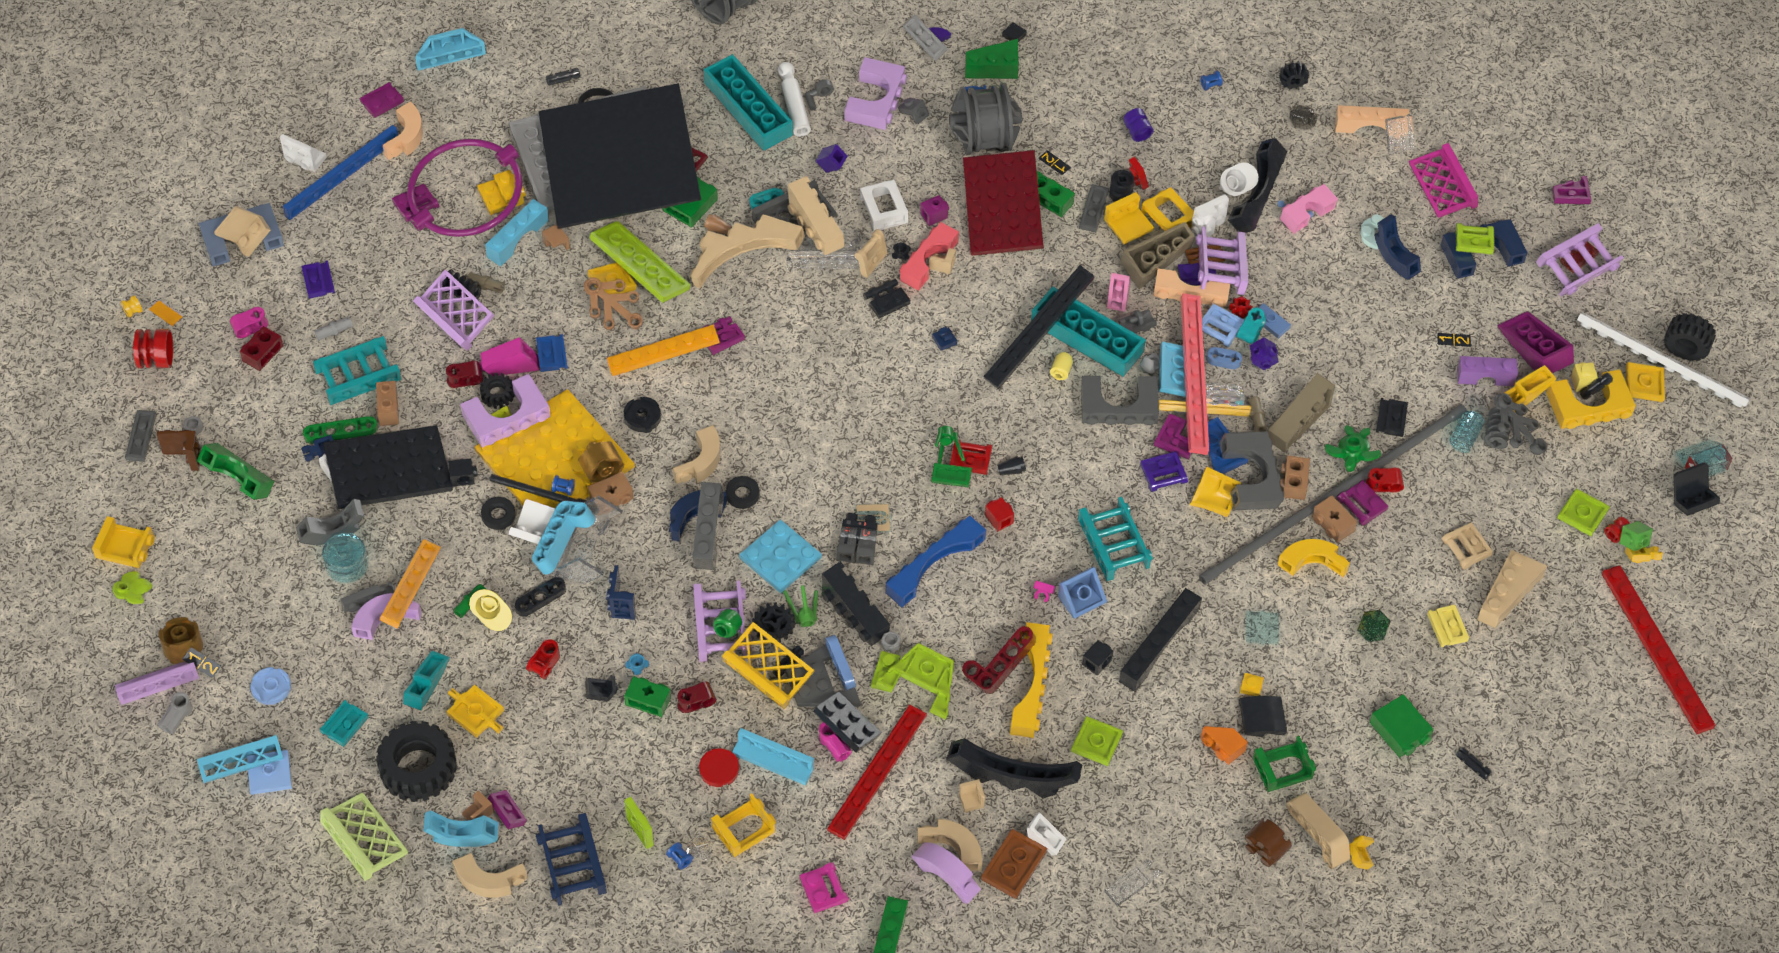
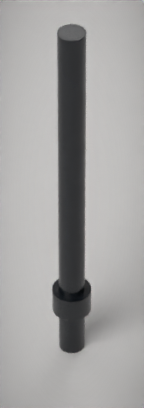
M495 474L490 476V481L558 502H583L592 512L598 514L600 511V506L588 503L585 499L571 498Z

